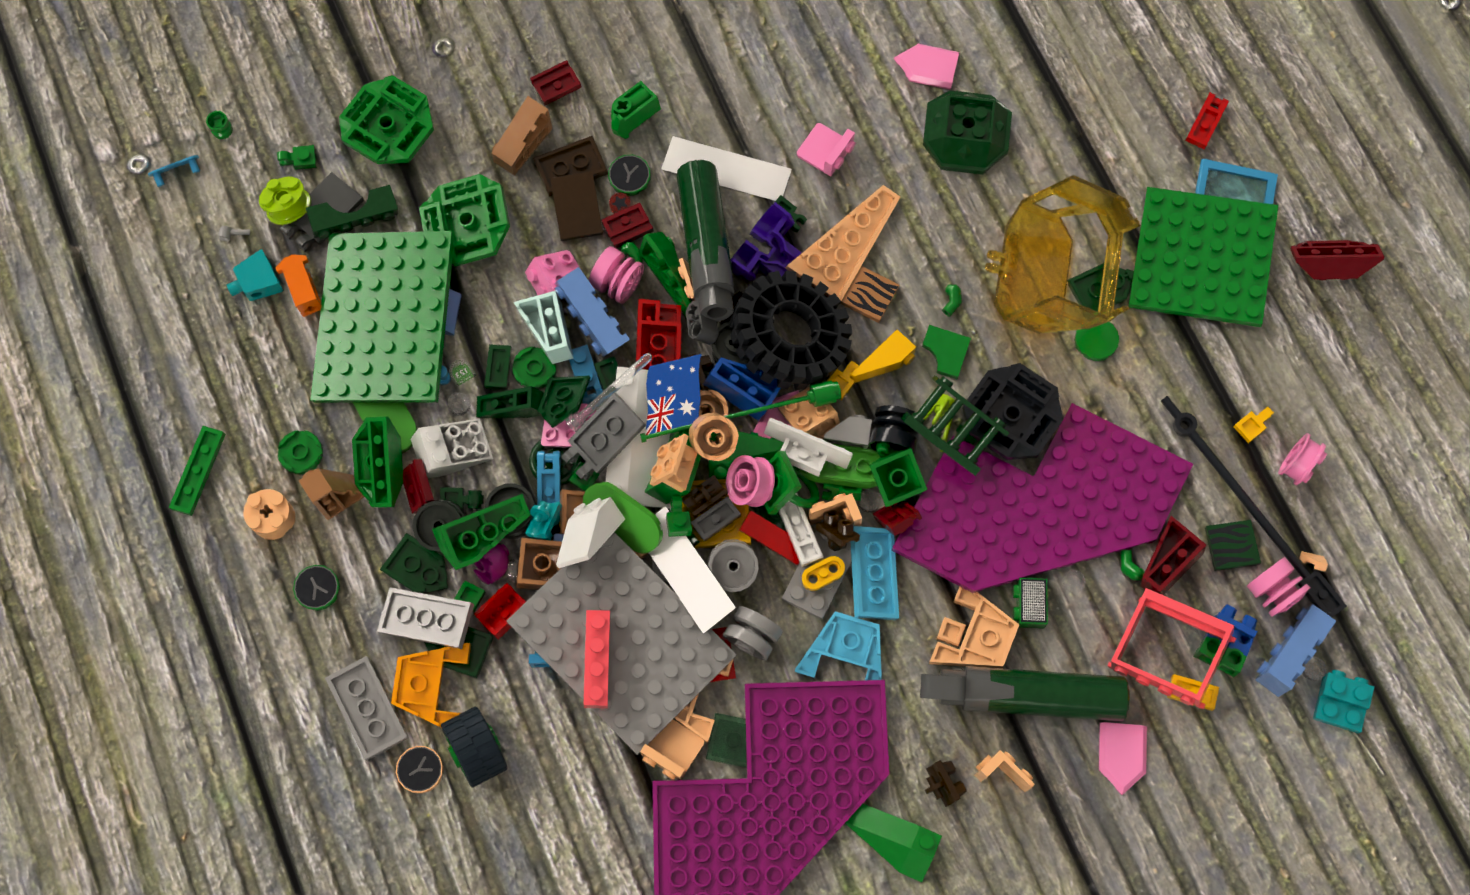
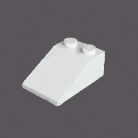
M611 497L603 500L598 498L588 505L582 503L573 510L574 514L567 521L556 563L558 568L589 560L624 522V516Z

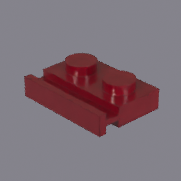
M567 60L530 78L531 84L534 86L544 106L582 88L579 79Z
M637 203L601 220L614 248L654 232L653 226L641 203Z
M414 459L412 464L403 469V485L412 514L417 513L419 508L426 503L434 501L422 459Z
M904 500L889 507L884 506L873 513L875 520L894 536L905 532L908 527L914 524L913 521L915 519H922L920 512Z

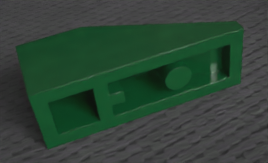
M529 386L477 396L476 418H530L541 416L537 410L544 392Z

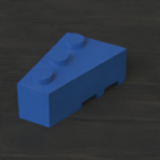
M722 357L715 364L703 383L710 390L719 392L727 401L742 411L772 404L781 389L777 387L778 379L776 378L770 384L761 380L762 370L753 374L746 365ZM767 410L749 415L759 421Z

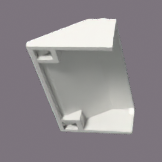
M617 367L615 393L647 424L646 382L648 370ZM645 426L607 466L605 482L615 485L643 506L664 508L666 506L669 509L671 508L670 503L665 504L646 494L645 489L652 477L650 475L651 470L656 465L658 459L657 452L662 445L668 443L670 434L646 439L647 442L642 443L640 434L645 433Z

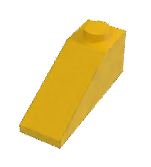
M896 330L851 373L850 378L856 383L900 369L904 364L907 366L915 358L916 346L899 330Z

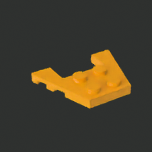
M464 643L462 649L444 647L398 657L391 704L439 727L447 720L461 714L439 711L437 709L444 662L468 664L471 643Z

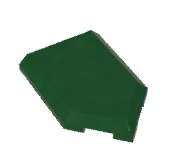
M1105 262L1068 279L1067 282L1084 314L1090 317L1127 299L1134 271L1121 269Z
M590 375L549 379L537 411L552 428L579 411L591 378Z
M408 533L404 535L380 568L382 572L412 592L428 593L449 588L444 557L433 550L423 547L417 539Z
M468 627L464 643H471L469 663L444 662V668L477 679L491 646L493 635ZM424 642L428 651L448 647Z

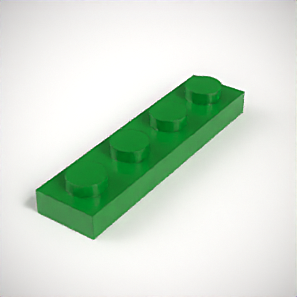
M202 426L169 505L171 510L190 516L193 515L226 434L223 431Z

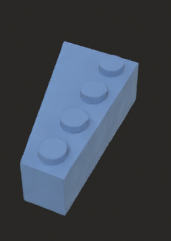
M579 267L556 281L557 287L554 288L560 299L565 298L569 304L567 306L569 313L573 318H578L581 323L579 325L580 330L585 336L589 335L593 341L591 346L597 355L601 354L604 357L630 340L626 333L620 334L619 323L615 317L613 318L611 315L608 317L606 314L608 312L607 306L600 297H595V289Z
M1314 604L1308 608L1303 607L1297 613L1295 618L1298 621L1294 626L1290 625L1282 635L1285 637L1281 644L1277 643L1269 653L1272 655L1268 662L1264 661L1257 669L1259 675L1255 680L1278 697L1292 690L1296 684L1294 681L1305 670L1302 664L1308 663L1317 650L1314 647L1316 645L1319 646L1324 641L1336 620Z

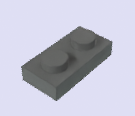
M727 496L694 519L691 525L705 542L741 517V513Z

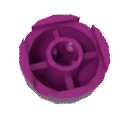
M498 543L478 562L474 563L477 569L473 571L485 584L489 585L498 581L507 572L509 565V551L504 544Z

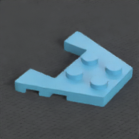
M835 611L795 668V672L815 678L820 657L825 655L867 668L865 680H882L880 624Z

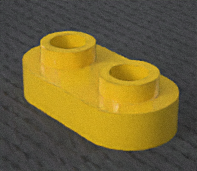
M830 556L808 567L802 574L803 586L807 590L817 591L840 579L845 571L843 560L837 556ZM835 566L837 572H830L829 567ZM814 576L817 578V582L811 583L809 578Z

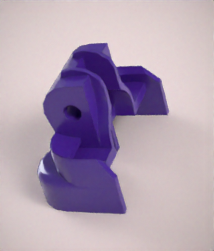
M776 202L766 210L749 234L760 243L766 242L772 248L767 255L746 240L731 258L732 272L735 276H743L748 281H754L756 274L760 270L765 276L770 272L779 271L782 277L784 272L788 271L785 267L802 253L783 238L795 222L791 214Z

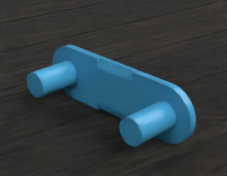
M190 156L149 172L148 176H153L157 186L160 187L165 185L161 173L189 163L192 172L197 173L200 171L196 162L199 156Z

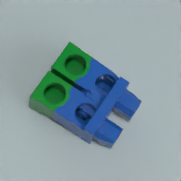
M1226 604L1214 617L1234 625L1232 636L1236 638L1235 643L1229 642L1217 669L1235 677L1241 672L1258 632L1255 630L1257 619L1245 615L1240 623L1233 619L1237 610ZM1206 632L1193 657L1211 665L1222 639Z

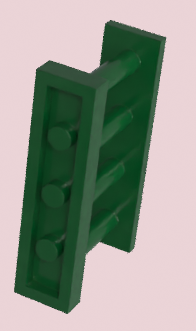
M934 375L932 379L939 385L917 413L914 412L911 415L906 411L901 419L976 476L981 470L976 464L978 462L977 458L999 431L1008 436L1009 432L1005 429L1007 424L997 417L994 420L952 389L953 383L942 376L939 379ZM947 390L956 399L935 426L932 425L929 429L923 424L924 418ZM965 404L974 413L952 440L945 441L941 438L943 435L942 431L962 405ZM982 417L992 426L971 453L962 454L958 451L961 448L959 445Z

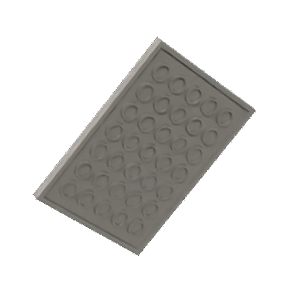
M615 532L589 560L562 567L506 621L584 701L586 610L610 611L608 709H591L636 755L640 753L645 744L648 745L737 656L711 628L703 634L680 600V597Z

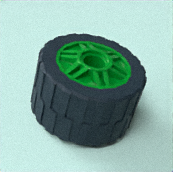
M475 706L441 724L443 733L450 745L447 748L457 768H461L472 788L507 770V764L501 753V745L491 725L485 721L478 707Z

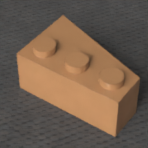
M527 96L501 139L492 149L494 163L515 176L553 129L549 110Z
M317 468L316 470L306 472L302 479L299 480L312 503L327 520H330L364 498L356 487L355 478L351 474Z

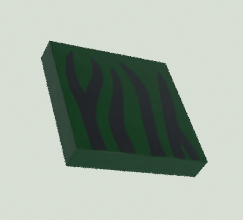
M1251 520L1205 527L1214 571L1261 564Z

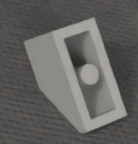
M863 415L849 416L826 432L824 440L831 444L867 449L872 420L867 419Z

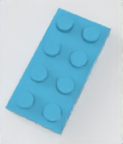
M854 526L853 531L860 535L858 542L851 541L855 618L899 619L896 555L892 551L895 544L894 535L885 528Z

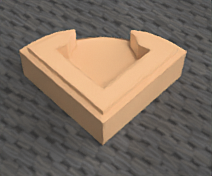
M1301 551L1299 559L1304 564H1314V569L1326 571L1328 563L1324 556Z

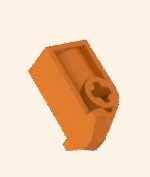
M290 255L285 257L276 266V271L278 274H284L295 306L302 316L305 317L321 310V300L310 272L305 268V264L309 263L307 256Z

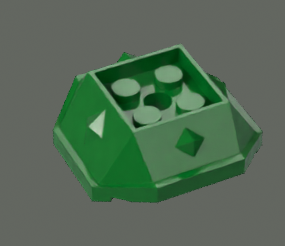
M393 75L385 77L383 80L365 84L339 116L343 144L378 165L409 163L434 131L427 96Z
M481 174L439 185L428 200L419 207L423 231H452L455 234L452 265L455 267L497 255L510 228L503 186Z

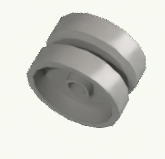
M728 539L718 543L711 551L708 559L709 570L723 590L729 592L742 591L748 588L756 579L759 570L758 559L752 547L738 539ZM731 562H736L738 564V567H735V570L730 569L729 564Z
M739 606L733 616L737 624L728 625L723 634L724 638L749 655L767 661L773 651L769 643H777L783 630L760 613Z

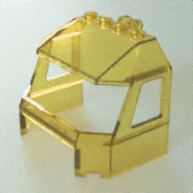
M1072 175L1021 200L1006 225L1002 252L988 250L987 258L993 261H1000V265L991 262L985 265L987 271L998 274L994 306L1003 320L1040 334L1090 329L1107 323L1116 318L1120 313L1130 308L1128 306L1114 309L1123 234L1141 226L1137 218L1133 219L1128 209L1131 206L1127 199ZM1051 195H1057L1078 205L1049 210L1035 203ZM1097 213L1108 235L1098 312L1065 299L1073 239L1061 217Z

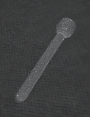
M645 353L580 413L576 412L565 419L568 426L574 432H577L586 422L585 419L652 360V355Z

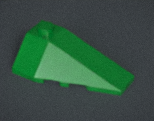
M663 232L648 233L644 235L639 254L674 303L681 305V312L686 318V309L692 301L687 297L684 289L687 286L685 279L681 278L678 271L680 263L675 245L671 238L666 237Z

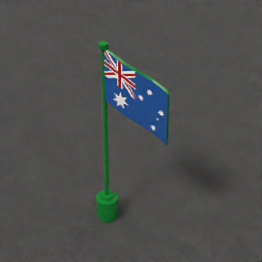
M702 354L649 367L646 382L648 416L646 431L640 434L642 443L647 442L646 439L687 430L699 417L701 400L699 364ZM837 381L810 385L807 396L725 415L724 417L732 419L806 400L810 404L813 403L814 407L835 403L838 399H841V390Z

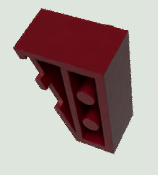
M1170 516L1156 550L1145 570L1140 586L1144 590L1147 588L1164 595L1203 556L1206 544L1173 516Z

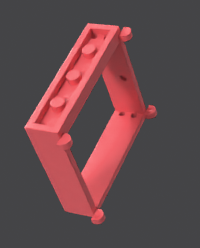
M1146 588L1142 597L1139 598L1137 608L1111 662L1109 661L1107 666L1119 675L1135 677L1136 681L1144 686H1149L1150 684L1157 687L1158 691L1164 695L1171 696L1173 694L1179 697L1180 701L1186 705L1193 706L1195 704L1196 707L1204 709L1206 704L1202 703V700L1229 642L1235 643L1236 638L1232 636L1234 625ZM1145 607L1222 639L1197 694L1121 661Z

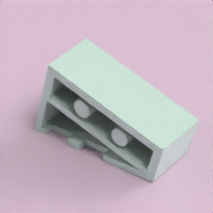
M556 291L513 302L520 316L552 364L573 359L563 307Z

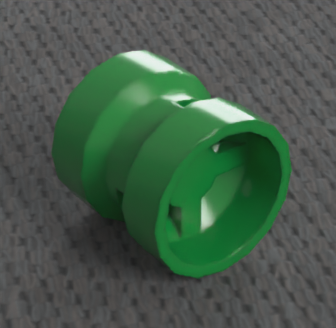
M213 111L207 116L206 124L215 138L226 139L232 134L233 127L223 112Z

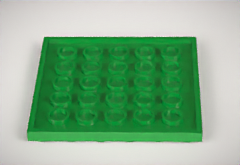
M1147 187L1128 308L1261 327L1264 317L1278 205Z

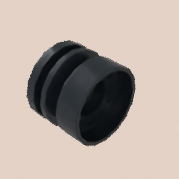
M892 405L877 407L875 412L876 418L873 421L876 428L872 429L868 444L870 449L877 452L876 444L878 442H889L891 447L899 451L911 448L913 454H915L917 438L914 435H917L918 432L901 419L906 411L911 415L915 411Z

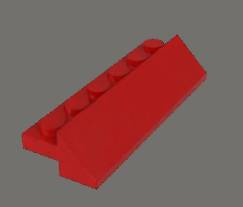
M638 299L635 368L649 370L650 366L680 359L681 305L660 304V300Z

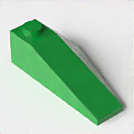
M738 431L739 437L734 453L721 461L709 460V478L715 475L717 479H726L730 465L741 455H749L753 458L762 457L769 461L778 450H781L784 442L775 438L758 436V433L754 432L749 434ZM712 432L710 439L716 441L715 436L718 434Z
M523 494L433 528L432 531L440 551L453 568L458 570L478 562L490 549L495 547L499 541L512 532L531 514Z
M862 804L845 822L852 831L888 861L894 869L921 883L942 838V835L865 804Z

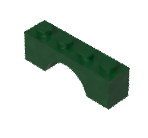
M386 185L369 190L367 202L361 209L355 212H339L325 202L307 207L306 213L314 238L324 239L334 232L341 231V233H345L359 225L367 227L374 224V221L391 220L395 218V215H398V207L391 186Z

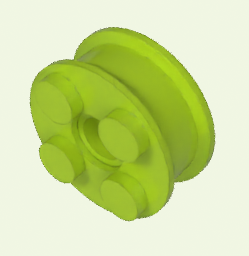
M288 176L270 180L259 196V205L266 212L268 219L272 223L285 225L295 222L306 213V208L311 205V197L304 190V186L298 178Z

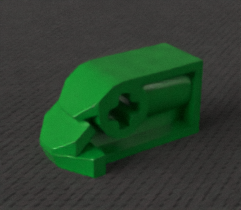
M642 81L619 96L612 104V132L624 139L629 137L631 131L661 110L658 97Z

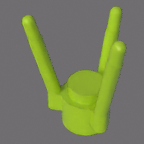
M942 394L924 419L926 420L934 411L936 415L932 425H935L955 400L948 395ZM952 419L944 430L943 439L945 441L948 438Z

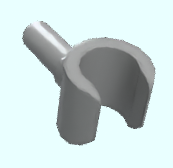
M222 226L219 229L218 236L221 241L227 242L230 240L231 235H250V229L235 230L228 226Z

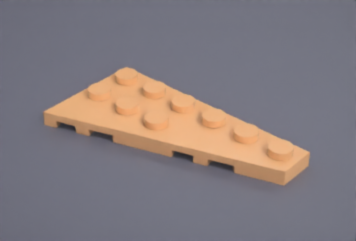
M882 185L785 268L788 271H795L799 278H801L803 273L813 277L811 286L814 288L821 281L829 287L824 294L825 296L829 297L835 293L842 301L898 203L900 196Z

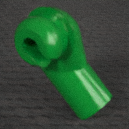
M626 242V244L621 246V252L626 256L629 255L634 258L635 262L639 261L643 264V258L639 254L640 249L634 243Z
M949 284L945 289L950 301L942 311L948 317H951L962 304L961 289L956 284Z
M878 442L876 444V450L880 456H886V454L899 451L891 447L889 442Z
M1121 551L1122 573L1131 580H1142L1145 571L1132 562V551Z

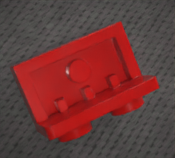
M506 583L474 615L499 640L512 628L506 621L526 601Z

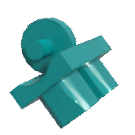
M540 501L538 505L532 506L530 510L532 519L525 532L527 537L551 541L553 537L551 530L560 521L559 512L562 508L560 502L547 503Z

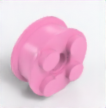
M1306 433L1295 444L1278 471L1279 475L1286 474L1292 478L1294 485H1298L1301 482L1307 483L1313 475L1312 469L1316 464L1320 465L1327 456V453L1324 452L1326 445L1324 443L1319 445L1310 439L1311 435L1309 433Z
M749 455L737 457L730 465L726 477V489L731 501L737 505L760 507L772 498L775 484L773 465L762 457L753 458Z

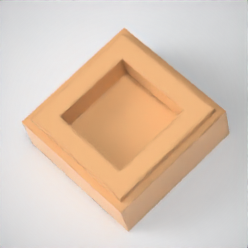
M944 617L936 640L958 648L966 625Z

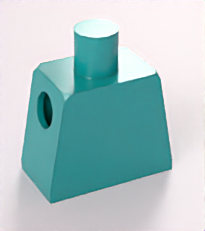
M263 249L235 266L233 271L237 280L226 285L231 296L244 292L249 301L284 291Z

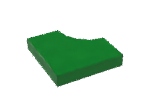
M929 325L922 347L929 350L935 357L937 363L936 373L958 379L971 338Z

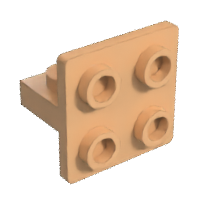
M683 434L678 438H674L659 448L656 465L650 473L652 476L650 485L656 486L663 482L679 492L686 490L697 456V452L692 447L686 445L688 435Z

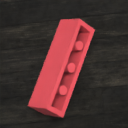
M586 610L584 708L608 709L609 610Z

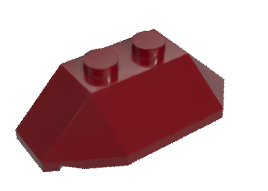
M1351 240L1304 241L1291 246L1290 249L1296 263L1314 280L1321 281L1326 279H1358L1384 260V254L1378 244L1372 243L1369 245L1364 242Z

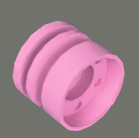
M609 246L596 261L591 271L589 282L595 290L601 293L608 290L609 298H615L616 302L623 304L636 290L643 275L644 264L639 261L635 262L632 257L624 261L625 254L613 246Z
M1286 557L1279 560L1247 585V588L1256 598L1267 594L1268 599L1262 604L1264 608L1272 602L1276 605L1275 608L1268 612L1271 617L1287 611L1303 599L1306 592L1311 588L1308 584H1305L1300 589L1295 586L1303 579L1301 576L1293 580L1289 579L1288 576L1295 568Z

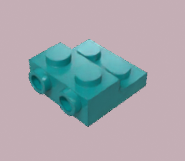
M1332 670L1331 673L1324 674L1313 719L1358 734L1361 733L1366 710L1370 709L1375 686L1368 685L1369 680L1355 677L1354 680L1346 678V673L1338 670Z

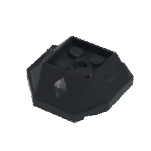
M1021 363L988 370L967 399L994 420L997 417L1007 424L1005 429L1009 432L1008 436L999 431L987 446L1006 460L1037 458L1063 421L1058 387ZM963 404L962 409L965 421L967 422L974 411ZM1013 412L1017 418L1011 419L1006 413ZM981 417L969 435L980 441L992 425Z

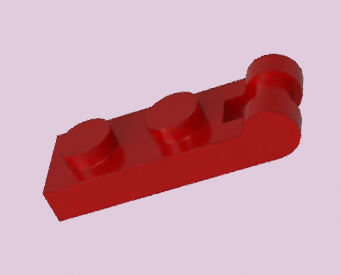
M1211 92L1185 140L1204 150L1229 103V100L1224 98L1221 100L1215 97L1216 94Z

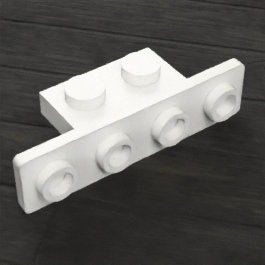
M773 418L769 419L764 431L765 435L784 442L781 451H786L792 466L818 477L825 461L847 469L853 456L852 452L833 445Z

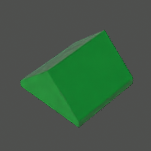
M911 448L886 454V456L880 457L869 465L885 507H889L927 490Z

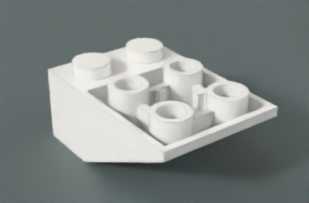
M480 418L421 427L417 429L411 438L416 458L422 459L428 479L445 476L493 459Z

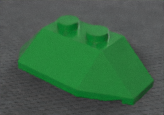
M388 416L366 417L363 421L364 423L352 439L355 485L369 501L371 507H394L404 482L401 437Z

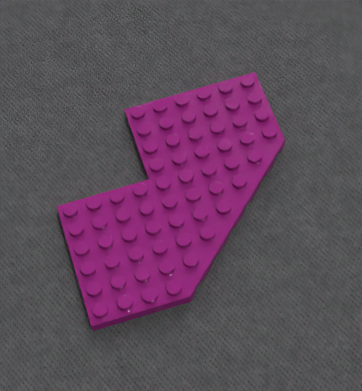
M1072 403L1034 476L985 451L977 458L978 462L976 464L981 470L975 476L946 453H943L926 485L927 490L922 492L914 507L920 512L922 519H915L913 521L914 524L898 536L892 551L972 593H976L986 588L1011 583L1019 578H1029L1053 569L1057 570L1085 560L1089 561L1103 557L1113 552L1117 553L1145 543L1149 544L1157 540L1193 463ZM963 440L959 445L961 448L958 451L966 455L971 453L975 446Z
M885 680L745 684L747 778L653 781L654 895H780L889 775Z

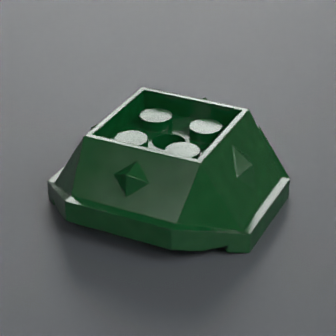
M949 90L927 103L923 146L941 170L983 175L1008 153L1012 112L992 95ZM963 125H970L972 128H966Z

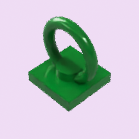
M778 450L769 460L770 464L774 467L775 484L772 498L764 504L768 514L776 515L788 501L802 508H811L812 505L819 501V490L816 483L806 479L797 467L792 466L786 451ZM798 478L808 487L810 491L809 499L796 495L802 488Z

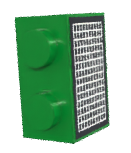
M1019 578L1017 583L1013 585V598L1017 600V607H1013V620L1017 621L1019 628L1044 629L1048 624L1047 579Z

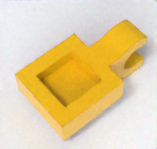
M853 361L847 365L843 372L837 369L828 380L838 382L841 390V401L855 384V381L850 377L851 373L859 365Z
M1266 407L1257 416L1251 411L1233 427L1247 443H1250L1267 428L1263 423L1274 412L1269 407Z

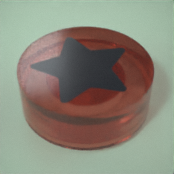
M616 193L611 196L609 207L612 213L615 214L631 207L630 198L626 194Z

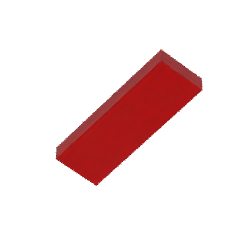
M750 510L739 531L791 563L798 565L799 559L788 532Z

